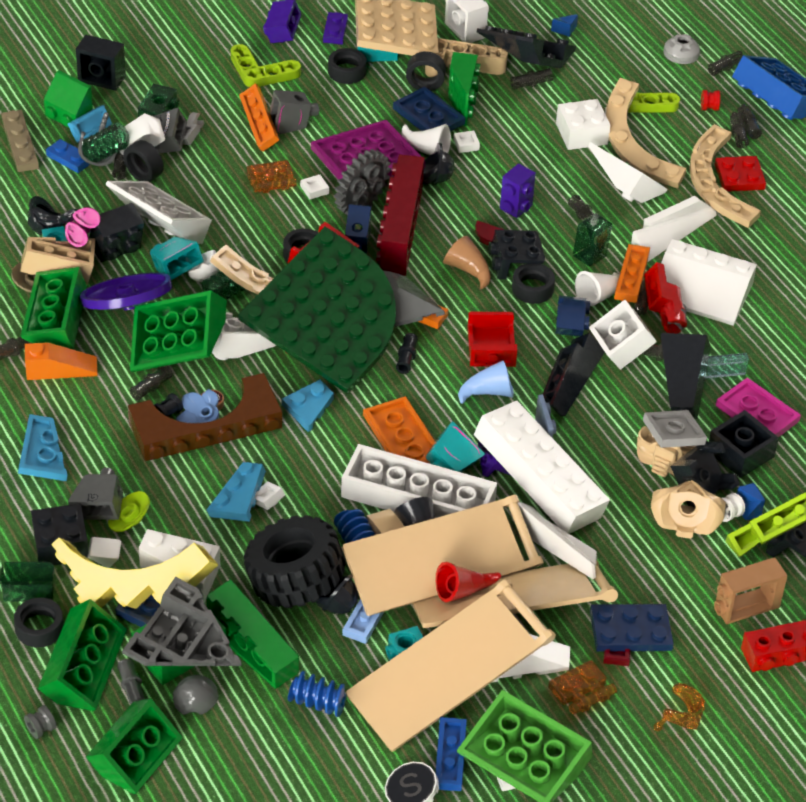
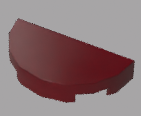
M478 220L475 225V233L479 237V241L487 246L489 242H492L495 230H504Z

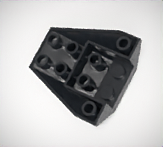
M486 26L485 29L477 28L476 31L522 62L562 68L576 50V46L569 45L567 40L557 39V43L537 39L536 34Z

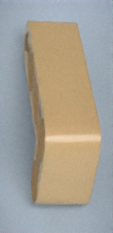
M438 38V55L444 60L446 67L450 68L453 52L478 55L477 63L481 64L480 72L501 75L506 72L508 52L504 49ZM425 65V74L428 77L432 78L438 75L437 70Z

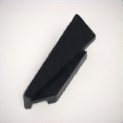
M590 333L572 339L571 345L560 349L543 391L545 402L549 403L550 407L562 417L566 416L605 353L601 345Z

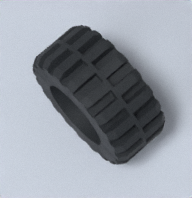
M308 515L303 517L291 516L290 519L286 520L283 518L277 520V523L265 526V530L259 531L255 534L254 540H250L244 553V565L255 594L260 597V600L267 604L270 603V605L280 607L281 605L284 608H292L295 605L301 607L305 606L308 602L312 601L314 603L318 601L319 597L328 595L331 592V588H335L339 584L346 565L343 551L333 527L318 517L313 519V517Z

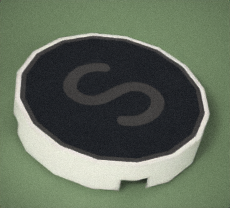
M410 762L396 768L388 777L385 785V795L389 802H433V797L439 790V781L430 766L423 762Z

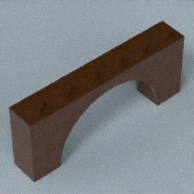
M261 373L242 378L243 397L238 406L226 416L211 422L185 423L171 419L158 411L151 400L128 405L129 424L144 461L282 428V410L265 374Z

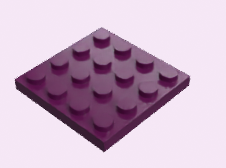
M387 120L311 142V150L338 180L343 177L341 173L347 171L346 165H352V159H358L359 153L364 155L365 150L369 152L371 149L378 150L389 158L387 161L391 163L388 166L391 168V171L387 174L391 177H394L392 175L393 162L397 163L399 154L421 157Z

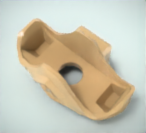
M646 426L640 429L637 438L638 459L642 463L652 465L651 471L662 477H666L669 473L674 476L670 466L696 447L661 448Z
M692 480L674 487L657 489L652 495L651 509L655 520L662 528L676 530L677 537L692 538L693 533L711 534L719 527L725 516V501L706 491ZM692 501L696 508L682 505V503Z

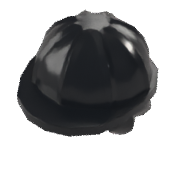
M437 143L435 152L425 159L423 184L433 183V185H436L437 183L447 181L453 175L454 160L448 153L443 151L442 143Z
M34 196L29 201L28 225L32 231L42 235V229L65 227V224L74 221L73 214L77 209H70L60 214L55 212L45 199Z
M351 574L349 576H342L339 584L335 588L332 587L328 595L319 597L316 604L324 612L328 611L336 615L350 612L358 601L357 588L352 581L353 576Z

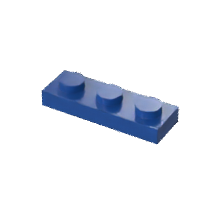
M440 717L436 762L439 790H462L464 756L457 753V749L465 740L467 719Z

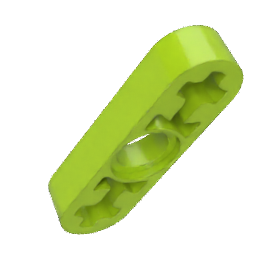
M636 93L628 113L675 112L679 109L680 97L675 93Z

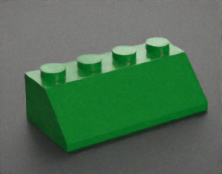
M80 267L36 272L22 327V339L30 343H52L74 350L83 309L80 294L87 289V284Z
M91 599L70 608L38 690L56 704L89 711L96 710L127 628Z

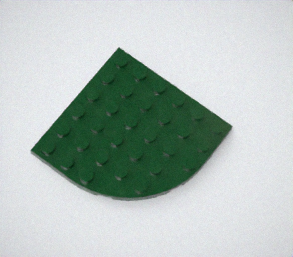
M324 227L238 314V320L348 394L378 362L389 346L395 328L396 303L390 282L379 265L362 250L332 230Z

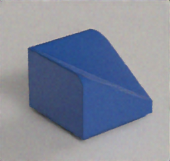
M578 15L554 18L551 31L570 36L577 27Z
M752 483L738 487L737 494L745 503L743 518L750 520L761 516L765 499L756 484Z

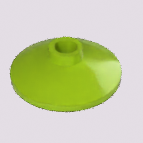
M142 491L133 492L122 499L119 519L108 520L109 527L115 532H123L140 523L149 508V496Z

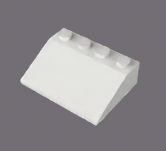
M148 181L106 182V186L125 205L133 203L139 215L148 218L149 223L163 227L164 232L169 235L203 244L212 221L210 218Z
M674 239L671 240L661 262L665 267L667 282L680 287L682 303L686 306L687 312L734 326L753 285L757 264Z

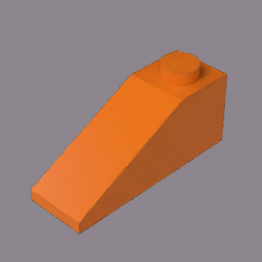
M52 343L25 344L27 380L98 376L97 356Z

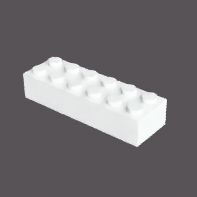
M518 401L482 415L474 436L559 528L570 534L601 519L610 499Z
M358 444L342 476L341 497L385 510L391 509L393 512L397 507L409 500L429 497L434 503L435 518L496 501L497 482Z

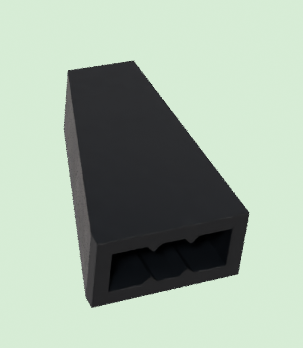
M661 333L670 408L672 411L689 410L693 418L697 419L711 350L707 335Z

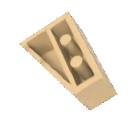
M28 237L22 255L20 272L36 275V272L80 267L84 280L88 285L94 266L95 238H89L84 246L76 247L68 241H56L55 237Z

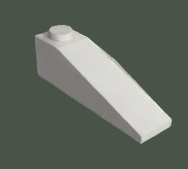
M589 143V148L615 187L623 192L621 196L630 202L635 199L643 203L666 193L668 190L593 143Z

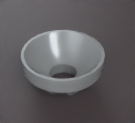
M677 34L666 41L663 53L668 60L674 63L690 64L699 58L700 46L690 35Z

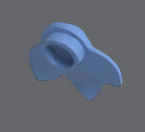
M208 389L202 396L194 392L183 395L182 404L185 411L177 416L176 420L185 423H205L219 419V410L217 408L219 399L217 394Z

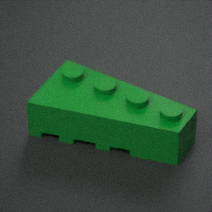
M231 579L207 595V609L211 610L213 615L226 628V637L230 642L231 650L274 689H277L299 673L298 653L286 643Z

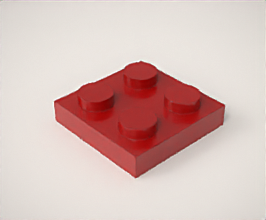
M757 156L721 157L715 159V167L721 186L727 192L765 190L766 181Z

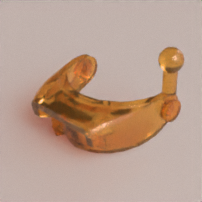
M682 683L675 684L672 691L683 700L688 712L665 709L663 711V718L653 726L655 731H661L662 726L667 720L687 729L697 730L705 709V701L702 695L691 686Z

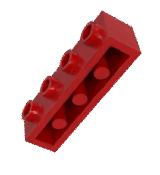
M806 620L744 632L741 650L751 671H767L775 667L791 666L806 661Z

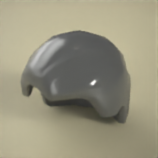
M191 675L180 681L173 691L172 700L174 701L175 708L181 714L185 715L190 712H196L202 715L214 707L219 695L217 686L211 679L202 675Z

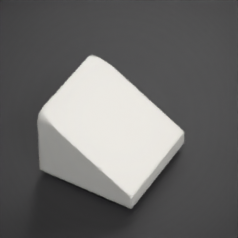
M92 537L90 539L88 558L110 568L119 559L121 541Z

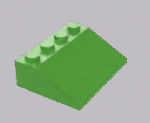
M502 690L459 746L457 753L536 801L553 802L580 775L591 760L592 742Z

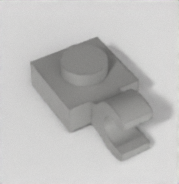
M192 112L189 115L183 140L184 145H191L203 127L204 121L197 120L200 113Z

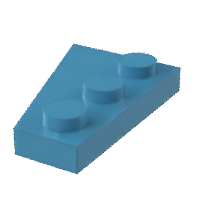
M243 462L207 508L209 516L250 522L251 507L255 506V495L261 488L266 472L263 464Z

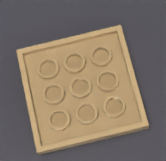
M355 0L357 47L411 56L423 51L439 54L435 5L411 0Z

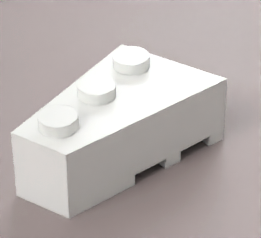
M147 529L139 546L140 568L142 569L161 564L179 555L193 543L203 546L215 560L218 566L196 586L201 592L202 600L205 603L220 568V546Z

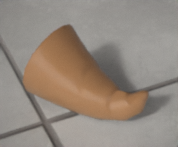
M463 236L458 239L447 252L443 263L468 272L479 279L480 289L485 288L489 285L491 279L487 262L470 237Z

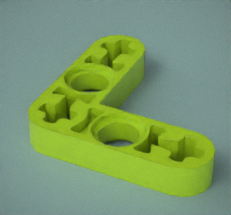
M237 44L230 49L231 60L244 84L248 87L255 83L261 87L293 80L301 75V64L296 60L258 66L247 46Z

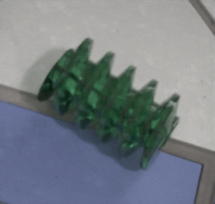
M117 122L106 129H102L100 132H96L94 135L83 140L82 150L84 155L90 161L97 163L126 149L129 145L128 131L121 123Z
M222 271L202 282L203 292L212 290L226 299H230L232 294L237 295L239 291L245 290L244 287L235 283Z

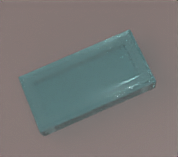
M747 353L709 356L705 378L746 375L749 361Z

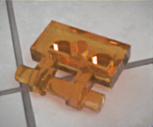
M288 160L246 166L247 175L251 186H253L254 193H269L270 190L275 189L283 191L288 190L289 187L297 186L296 178H293V172Z
M592 660L550 680L548 688L562 705L573 702L568 706L573 715L580 711L585 712L591 709V705L599 701L603 703L609 700L611 695L617 693V688L613 683L604 686L607 677ZM588 692H592V694L585 696Z

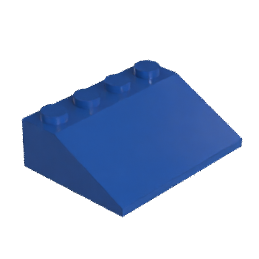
M742 56L732 76L738 81L737 84L745 89L749 88L753 91L752 94L755 97L766 100L769 107L779 109L782 112V116L787 119L793 120V118L802 119L806 117V78L776 58Z

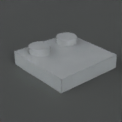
M689 410L644 413L643 422L661 448L705 445L707 436Z

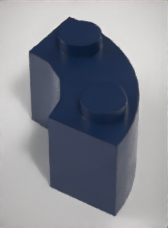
M559 295L555 334L582 336L584 330L589 328L590 316H585V314L589 315L590 301H586V298Z

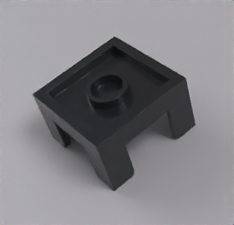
M721 441L706 442L705 445L696 446L670 466L678 485L692 480L712 494L718 490H732L740 483L735 473L721 472L714 453L725 452ZM686 501L688 506L696 508L692 501Z

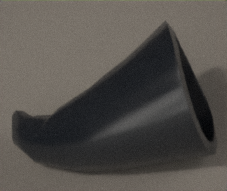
M429 497L409 500L394 511L405 527L435 518L434 503Z

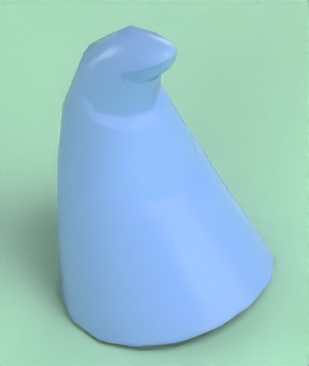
M504 361L498 362L470 377L459 390L458 397L460 403L463 404L472 395L489 394L513 398V387Z

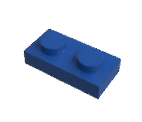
M59 139L46 149V156L77 173L90 165L81 158L78 148L62 139Z

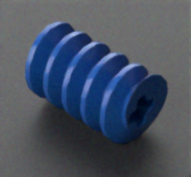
M344 510L334 518V525L337 527L345 543L376 535L372 531V526L368 524V519L364 517L362 510Z
M302 671L298 677H295L288 693L289 702L295 699L298 705L304 702L308 708H312L315 705L317 711H322L325 708V713L329 715L334 711L336 717L342 714L347 698L345 684L342 683L338 689H335V681L332 680L328 686H325V677H322L318 683H315V674H312L306 680L305 671Z

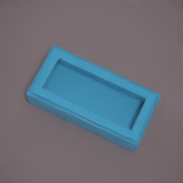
M104 105L67 123L76 143H79L82 131L86 133L84 140L98 133L103 114L107 112ZM109 116L105 128L112 125Z

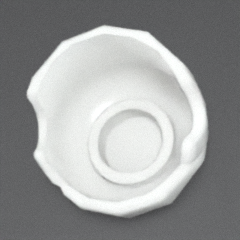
M210 250L202 254L204 262L188 271L191 279L205 282L218 274L220 270L210 262L216 251Z

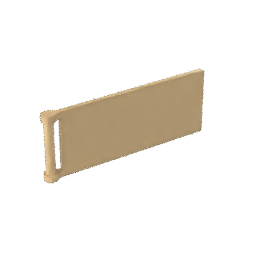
M516 494L501 500L343 544L342 550L366 615H375L438 596L435 579L437 568L442 562H449L479 573L498 572L501 574V577L543 565V559L541 556H538L518 503L520 501ZM504 507H509L529 560L527 561L523 560L503 509Z
M597 561L595 581L601 589L598 592L595 591L585 574L569 564L524 570L503 576L494 585L451 602L445 603L439 596L412 603L422 627L430 628L442 625L491 591L499 582L506 578L513 584L512 588L532 611L596 600L614 602L618 598V592L613 586H610L601 572L599 562ZM504 594L498 596L512 614L520 613Z
M507 578L346 691L347 697L391 752L397 750L438 721L440 717L445 716L536 650L548 645L555 639L556 634L544 626L512 588L513 584ZM504 594L538 633L539 637L536 640L531 637L498 596Z

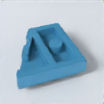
M318 380L282 398V406L309 432L313 429L315 420L321 418L324 414V409L329 407L334 400V393L321 380Z

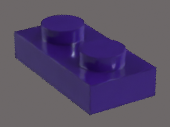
M328 12L323 43L343 45L348 14Z

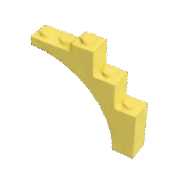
M58 538L51 544L57 551L55 556L61 563L67 564L70 567V575L79 583L74 588L79 595L77 597L79 603L81 604L91 599L101 608L113 597L123 607L128 606L134 609L138 608L150 595L160 604L163 593L175 576L196 587L218 566L206 549L196 543H193L179 555L161 564L132 570H119L97 565L82 555L69 541Z

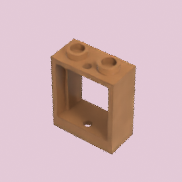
M774 557L722 573L717 587L716 601L714 602L717 615L721 616L727 625L780 608L787 579L786 572ZM759 586H760L759 589H756V590H753V591H749V592H746V593H743V594H740V595H737V596H736L737 593H740V592H743V591H746V590H749V589H753V588H756V587H759Z

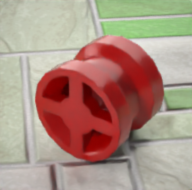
M702 90L701 110L713 109L714 111H719L720 91L708 92V90Z

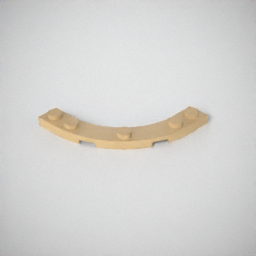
M619 78L606 108V117L610 123L609 141L613 149L623 162L627 161L631 166L654 181L679 188L686 174V168L651 155L631 135L627 124V113L639 90V83Z
M714 124L699 138L693 148L689 166L691 181L698 194L709 206L722 216L749 228L760 217L761 210L740 201L729 194L723 187L719 188L716 184L711 163L716 153L731 139L732 132Z
M228 245L223 246L210 260L214 266L231 280L255 294H259L274 279L269 277V273L248 263Z

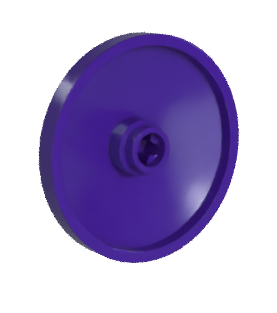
M164 273L133 274L95 284L85 289L80 294L83 307L88 309L132 310L135 309V306L150 302L172 289V282L170 276Z

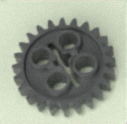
M371 149L370 152L365 150L364 155L359 153L358 159H352V165H346L347 171L342 172V179L337 180L340 185L335 188L337 193L334 195V198H336L334 203L340 211L348 215L349 204L372 207L373 201H378V194H383L381 189L387 186L385 180L390 178L387 174L391 171V168L388 167L391 164L387 161L388 157L378 150Z

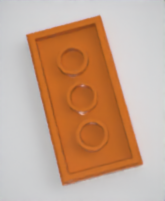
M406 396L363 409L364 418L386 452L431 464L426 459V455L435 441Z

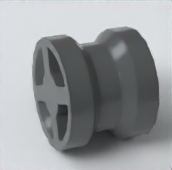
M45 705L40 706L34 714L28 713L24 716L25 725L35 739L42 737L43 733L47 730L52 731L56 729L55 719Z

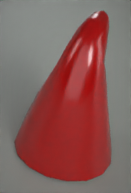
M442 562L436 571V590L439 598L447 603L467 597L494 585L501 578V574L498 572L479 573L449 562Z

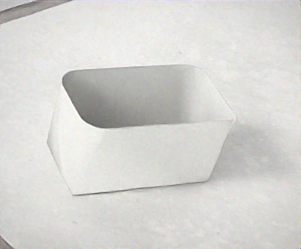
M145 113L116 132L119 151L122 155L127 147L138 140H145L154 147L165 141L160 119Z

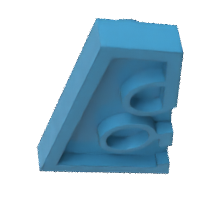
M29 414L18 474L67 481V471L64 468L63 455L60 452L59 439L53 418Z

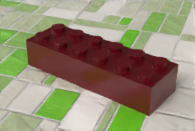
M399 154L397 163L393 162L392 175L394 177L390 176L389 190L391 191H387L386 204L388 205H384L383 218L385 220L381 219L380 233L382 234H378L377 248L381 249V251H377L376 263L380 264V268L383 271H390L403 276L407 274L423 191L425 157Z

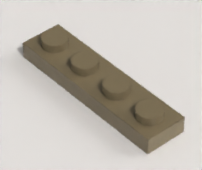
M22 110L1 113L17 172L39 169L36 153Z

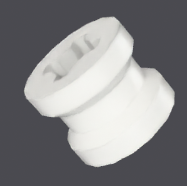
M731 493L725 498L722 497L726 503L723 522H728L734 517L744 514L745 503L738 494Z

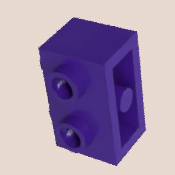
M282 0L272 3L270 11H268L266 23L263 26L264 34L268 36L270 43L293 41L302 15L295 0Z
M518 163L503 175L500 200L501 210L518 218L533 205L536 172Z

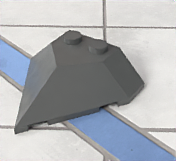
M383 271L390 282L395 297V327L421 321L423 317L431 314H436V317L445 315V311L406 276Z
M176 576L163 593L160 607L141 633L135 632L122 650V654L144 666H241L242 664L239 657L234 655L231 650L230 642L212 611L207 609L199 589Z

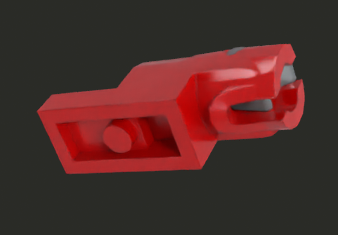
M656 262L644 274L649 310L660 313L662 326L667 333L678 334L687 326L686 306L682 303L680 287L667 282L664 264Z

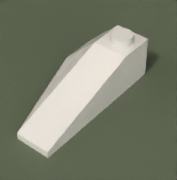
M226 312V322L212 353L217 359L227 360L228 358L243 357L276 345L245 325L238 318L232 317L233 313Z
M530 634L534 640L538 638V636ZM552 641L548 645L536 650L493 682H498L499 678L511 676L513 679L522 678L523 674L529 673L542 675L569 670L570 646Z

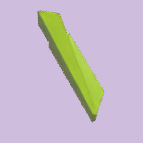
M806 492L728 534L725 540L727 545L738 557H741L757 544L761 543L762 545L806 522Z

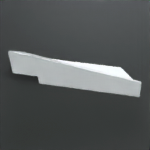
M693 196L645 218L643 228L633 232L631 244L650 247L649 262L665 251L672 239L680 241L714 218L716 211L706 202L704 203L698 197Z
M522 502L518 503L532 541L591 579L596 578V550L546 520L532 506Z

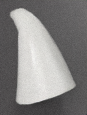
M404 124L401 131L402 137L414 149L431 155L435 152L437 143H442L443 151L449 152L451 133L447 124L415 132L409 130L408 126Z
M588 271L579 272L575 280L577 297L586 298V301H590V306H595L615 294L620 274L615 272L612 275Z

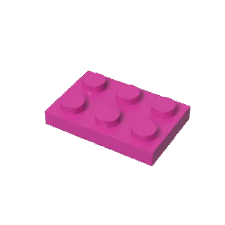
M748 377L716 401V407L730 417H734L746 410L777 437H780L797 424L801 417L798 412Z

